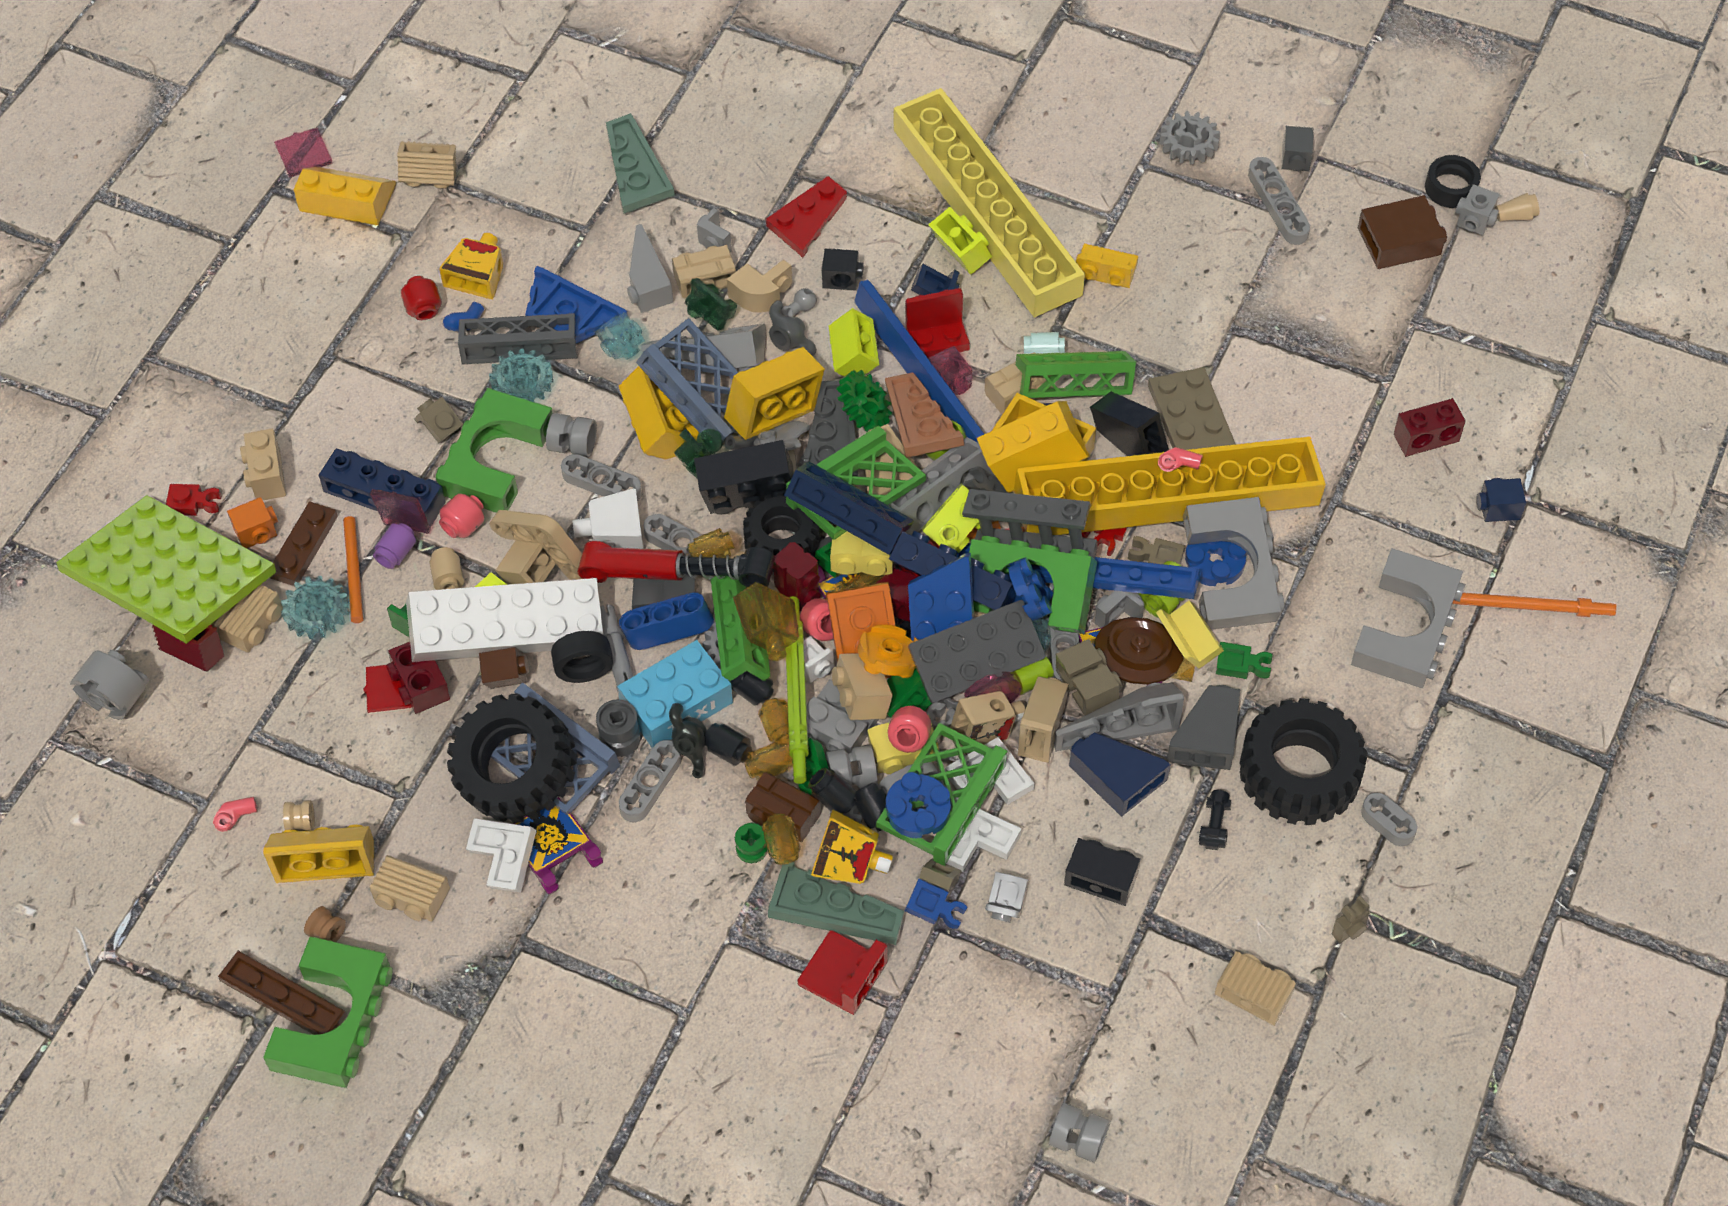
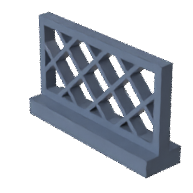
M688 318L657 343H653L645 349L636 363L706 441L716 449L725 441L727 436L736 432L732 426L729 427L721 418V412H725L727 406L721 405L720 393L729 394L730 388L720 386V375H726L733 379V376L738 371ZM686 329L694 337V345L681 343V332ZM662 347L674 348L675 360L667 359L659 349ZM681 350L694 352V363L681 361ZM700 353L709 354L714 359V366L702 365ZM681 368L695 370V382L687 381L681 374ZM701 371L714 373V385L701 383ZM701 390L714 392V404L707 403L702 398Z
M522 682L514 691L515 694H520L524 698L530 696L537 699L542 705L545 704L567 726L568 733L575 742V747L572 750L582 756V758H578L577 755V764L571 765L575 772L573 782L567 781L565 787L574 786L575 795L566 804L558 798L553 801L556 804V808L568 815L608 772L613 774L619 768L620 763L612 749ZM527 734V744L510 746V737L505 739V746L496 747L491 758L515 777L520 778L533 763V750H536V743H532V735ZM528 751V764L513 765L511 763V753ZM592 764L598 768L591 777L579 778L578 765Z

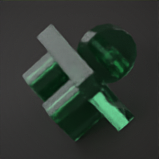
M699 278L692 279L690 283L691 291L685 300V304L688 306V315L694 319L702 317L717 331L723 330L727 319L734 318L737 304L731 299L724 300L720 297L719 290L715 285H706Z
M687 429L680 434L684 443L674 454L696 479L697 473L694 458L715 454L722 447V437L715 429L703 430L697 436V440L693 438Z

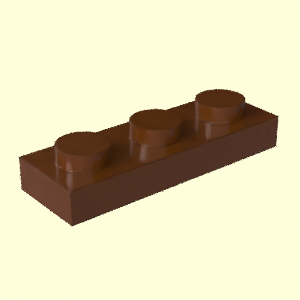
M308 502L273 561L276 573L270 579L294 587L298 586L338 517L335 509Z

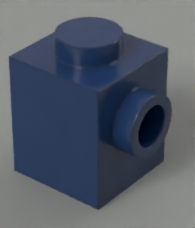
M1494 478L1484 481L1481 492L1477 493L1476 503L1478 510L1483 512L1485 522L1521 520L1526 506L1521 478Z

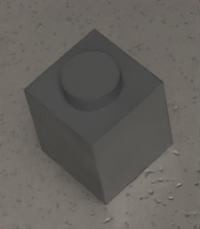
M1286 126L1282 145V169L1294 171L1310 170L1313 155L1314 128Z

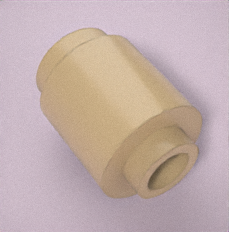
M448 547L435 550L429 561L434 588L436 590L461 588L464 584L459 556L453 549Z

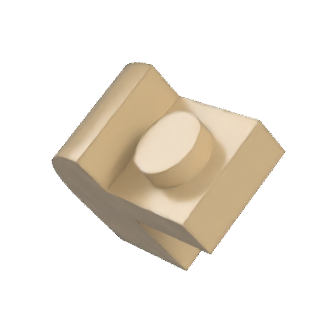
M783 259L762 275L746 263L727 278L728 297L745 310L757 313L768 312L775 301H780V293H784L791 286L792 266Z

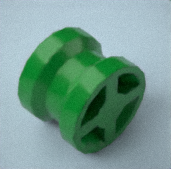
M747 823L738 828L734 839L736 853L740 860L751 864L763 860L768 851L767 835L764 828L756 823Z

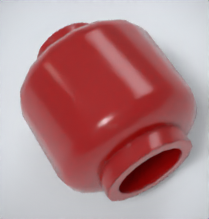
M414 276L408 279L407 284L401 289V298L407 314L417 320L433 318L441 308L442 300L437 285L432 279Z

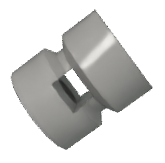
M553 413L550 417L546 434L547 450L565 453L567 450H570L572 454L590 457L596 440L597 425L595 419L577 417L573 420L570 415Z
M871 744L853 747L851 753H847L845 749L826 751L829 771L834 770L851 787L856 784L859 788H862L874 781L877 782L876 765ZM852 761H857L859 774L852 775L850 764Z
M1064 1103L1055 1121L1049 1145L1065 1152L1074 1149L1076 1156L1095 1163L1106 1138L1110 1120L1095 1114L1086 1117L1082 1109ZM1073 1129L1081 1130L1079 1136L1073 1132Z

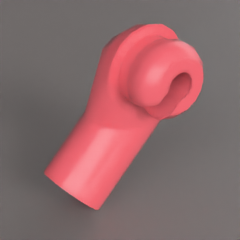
M1175 447L1160 455L1158 465L1161 470L1167 472L1183 465L1199 469L1203 455Z
M255 797L225 802L213 819L215 828L221 832H226L235 825L241 815L257 812Z

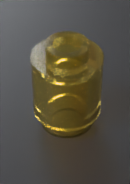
M721 528L693 538V542L687 544L691 557H699L700 554L703 557L713 558V555H716V558H726L727 555L731 557L730 550L735 548L729 532L723 533Z
M777 698L769 699L762 704L758 711V716L769 741L773 742L776 747L789 745L788 703Z
M774 742L748 752V760L744 761L749 777L751 779L756 778L757 781L764 772L777 776L787 772L788 768L793 766V758L789 755V747L785 742L780 744Z
M781 813L768 817L767 821L762 825V831L769 856L779 865L796 861L799 858L801 847L793 818Z

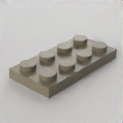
M1205 367L1149 378L1148 387L1172 448L1177 447L1189 450L1236 444Z

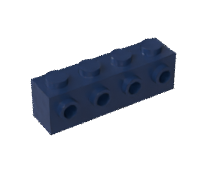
M335 448L319 473V479L325 493L427 530L431 528L440 513V509L446 503L442 486L434 480H424L413 476L406 470H396L378 460L371 461L360 457L352 451L346 452Z
M902 531L889 560L921 576L927 575L933 569L943 564L947 565L959 558L956 557V550L944 544H940L939 548L928 544L930 538L917 531H913L912 535ZM971 558L973 602L991 611L1011 604L1016 596L1013 584L1010 583V576L999 570H995L994 574L983 570L985 564Z

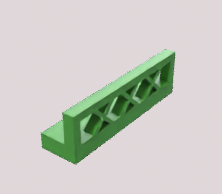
M1126 351L1016 354L1015 366L1022 372L1020 394L1028 398L1106 395L1110 391L1119 395L1132 394L1136 361ZM1117 373H1126L1124 386H1112L1109 381ZM1090 374H1098L1101 379L1093 387H1085L1081 383ZM1071 375L1074 380L1065 388H1058L1054 384L1061 376ZM1031 376H1043L1046 379L1038 389H1029Z
M714 576L711 578L722 676L731 681L748 671L764 681L771 677L760 591L750 588L747 590L739 580H732L729 576H725L722 579Z

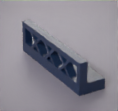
M810 461L795 470L784 494L789 499L888 555L892 553L902 531L906 532L914 522L908 516Z

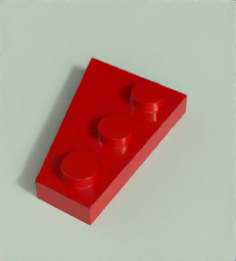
M827 176L766 218V227L803 258L808 252V247L812 241H816L820 236L823 226L827 221H831L847 199V191Z

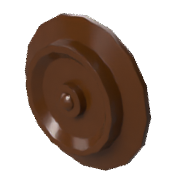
M1127 617L1113 620L1101 628L1094 641L1095 649L1100 648L1104 653L1109 670L1111 672L1115 671L1121 680L1128 683L1149 685L1165 681L1177 673L1183 662V655L1165 626L1148 618Z

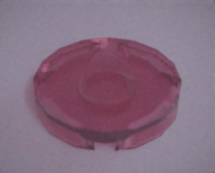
M1002 672L1004 676L996 677L995 674H990L976 681L966 690L964 696L968 698L1001 691L1011 704L1019 696L1022 687L1015 674Z

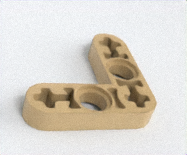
M499 510L490 521L489 526L497 535L509 540L540 543L567 578L570 580L582 579L577 572L582 553L553 518L541 514Z

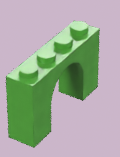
M487 388L483 397L477 399L474 413L470 420L464 422L461 436L457 443L454 442L451 445L449 457L445 464L441 465L437 470L436 482L442 486L444 496L452 499L459 493L469 497L474 495L482 502L483 509L495 513L499 510L509 511L518 494L515 476L483 466L475 460V456L483 445L498 438H514L543 447L546 442L548 423L553 414L552 408Z
M982 536L981 540L971 539L969 550L971 558L985 564L983 570L994 574L995 570H999L1009 575V564L1025 557L1031 565H1038L1047 569L1054 585L1051 605L1052 613L1049 616L1048 626L1058 631L1085 634L1097 561L1089 556L1090 552L1081 549H1071V553L1059 552V547L1042 544L1041 549L1030 548V543L1018 540H1011V545L1002 544L1000 539L990 536ZM973 602L974 611L982 613L991 612V610Z
M309 937L298 965L304 980L337 987L346 991L352 996L351 1011L339 1027L325 1034L310 1035L275 1027L263 1059L269 1071L347 1088L350 1077L354 1078L359 1068L358 1055L361 1047H366L371 1033L369 1025L372 1017H376L380 1011L382 1003L380 995L383 987L389 985L393 969L390 967L386 953Z

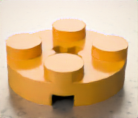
M876 625L872 627L871 632H864L861 635L858 654L864 662V669L871 674L882 673L909 678L913 675L916 666L908 645L918 640L914 637L912 641L909 637L905 636L907 631L900 627Z

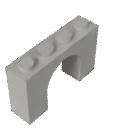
M1259 497L1187 505L1183 514V522L1188 545L1216 541L1234 543L1247 552L1254 569L1252 579L1242 586L1202 592L1199 599V608L1209 628L1214 630L1277 622L1281 611H1284V598L1282 593L1277 592L1276 582L1279 580L1277 565L1272 564L1270 554L1273 553V542L1270 535L1266 536L1264 525H1267V512L1265 507H1261Z
M1391 548L1381 576L1379 588L1417 601L1426 610L1430 619V626L1420 634L1402 637L1363 625L1351 665L1423 689L1426 679L1433 680L1439 663L1433 660L1435 653L1443 652L1448 637L1442 634L1445 626L1451 627L1457 610L1451 608L1454 600L1460 602L1466 584L1460 583L1463 571Z

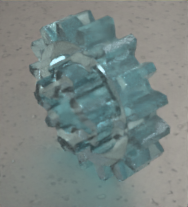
M520 349L517 355L512 351H508V358L499 356V364H492L493 373H489V378L493 390L535 402L534 399L536 397L544 400V391L551 392L552 390L551 383L554 382L551 364L545 361L543 354L536 358L535 350L525 354L524 349Z
M318 576L315 582L306 577V584L304 585L295 582L296 590H287L285 593L288 599L281 601L283 607L281 613L290 631L295 629L298 637H301L306 632L311 640L314 638L315 633H319L322 638L326 637L325 631L327 630L336 633L335 625H344L346 622L343 615L350 614L348 607L350 603L341 584L336 586L332 578L325 583L322 576Z

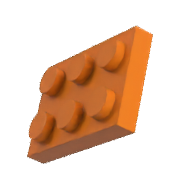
M888 582L826 593L837 662L840 654L858 653L861 635L864 632H871L873 626H895ZM885 675V678L891 677V675Z

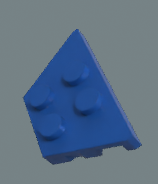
M538 265L535 267V279L530 289V302L527 304L525 315L575 313L576 344L628 318L627 310ZM559 324L553 329L556 331L569 330V324Z
M965 553L959 559L947 565L943 564L933 569L931 573L921 575L909 582L908 595L912 641L914 637L920 640L974 618L971 553Z

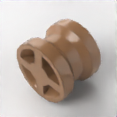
M321 906L314 910L307 919L304 933L309 937L337 942L345 930L346 922L339 916L333 917L329 909Z

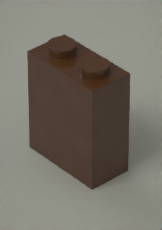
M1425 195L1361 209L1357 228L1377 269L1442 254L1444 243L1447 241V233L1445 228L1440 226L1436 218L1435 208L1429 204Z

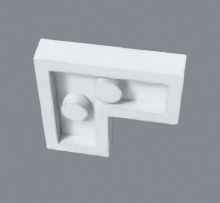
M999 737L984 744L992 749L997 745L1007 750L1006 767L993 786L1007 805L1034 790V782ZM973 751L965 755L964 758L967 766L981 763L984 756ZM960 760L946 766L945 772L962 768ZM965 775L949 778L957 790L965 788L968 784Z
M979 809L946 864L963 872L977 847L1007 860L1021 836L1022 828Z
M481 819L473 820L466 850L471 853L494 856L486 884L488 887L521 893L537 830L529 826Z

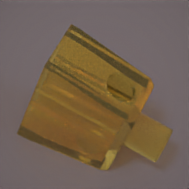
M755 582L733 597L734 603L749 642L766 649L769 660L779 661L787 655L785 648L796 642L799 638L795 602L793 599Z

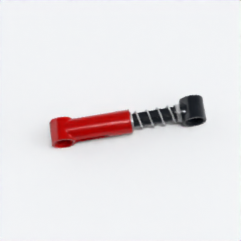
M589 541L584 545L577 572L582 579L597 578V583H603L607 578L681 581L685 575H689L692 578L703 575L706 579L711 576H716L718 579L729 576L732 580H739L747 588L763 590L769 586L775 556L765 548L750 547L746 549L744 554H741V556L737 555L734 558H730L729 555L726 558H716V555H713V558L703 557L702 554L699 557H689L688 553L685 557L682 550L612 548L601 541Z

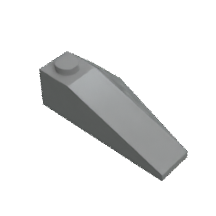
M765 323L728 328L726 331L719 332V335H715L711 331L703 332L734 368H738L739 372L746 371L764 362ZM681 336V343L694 345V337L692 336V338L687 339V336ZM659 340L648 341L640 345L641 351L644 352L645 349ZM662 347L659 349L664 356L675 358L674 348ZM681 350V359L694 362V352ZM700 353L702 364L714 366V359L709 354Z
M1172 682L1165 684L1152 683L1146 687L1139 688L1056 730L1055 752L1071 749L1077 740L1081 738L1086 739L1094 732L1115 741L1177 731L1184 702L1183 693Z

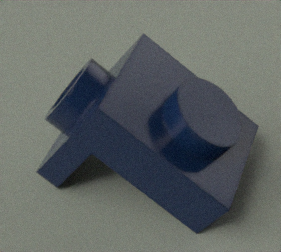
M923 263L917 270L911 291L919 295H928L944 290L958 289L959 283H957L960 272L954 269L946 276Z

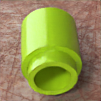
M1045 657L1040 661L1006 674L1005 681L1012 692L1016 691L1019 695H1023L1033 690L1038 676L1051 678L1054 675V671L1049 659Z

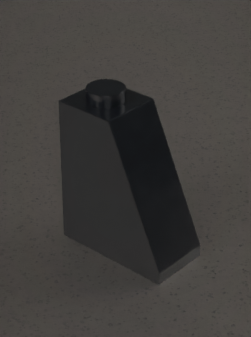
M1112 391L1090 406L1096 430L1126 456L1162 453L1169 450L1159 412Z

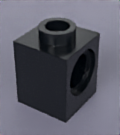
M825 248L822 264V288L856 291L857 279L862 280L864 272V262H859V251Z

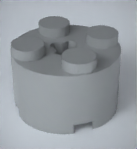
M97 650L86 660L71 680L70 685H75L73 691L97 711L102 707L111 711L108 715L109 717L122 720L145 690L149 679L142 672L132 670L124 664L126 662L125 657L117 651L110 650L107 654Z

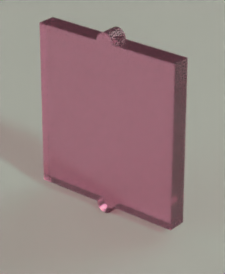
M317 127L301 133L294 132L292 136L274 141L289 178L300 175L303 168L324 167L333 164Z
M371 490L370 495L384 525L390 526L391 524L399 525L403 523L413 531L429 534L431 528L418 498L400 495L396 492Z

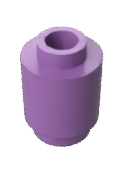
M403 523L399 525L391 524L375 546L374 559L388 569H393L395 565H400L416 543L414 531Z

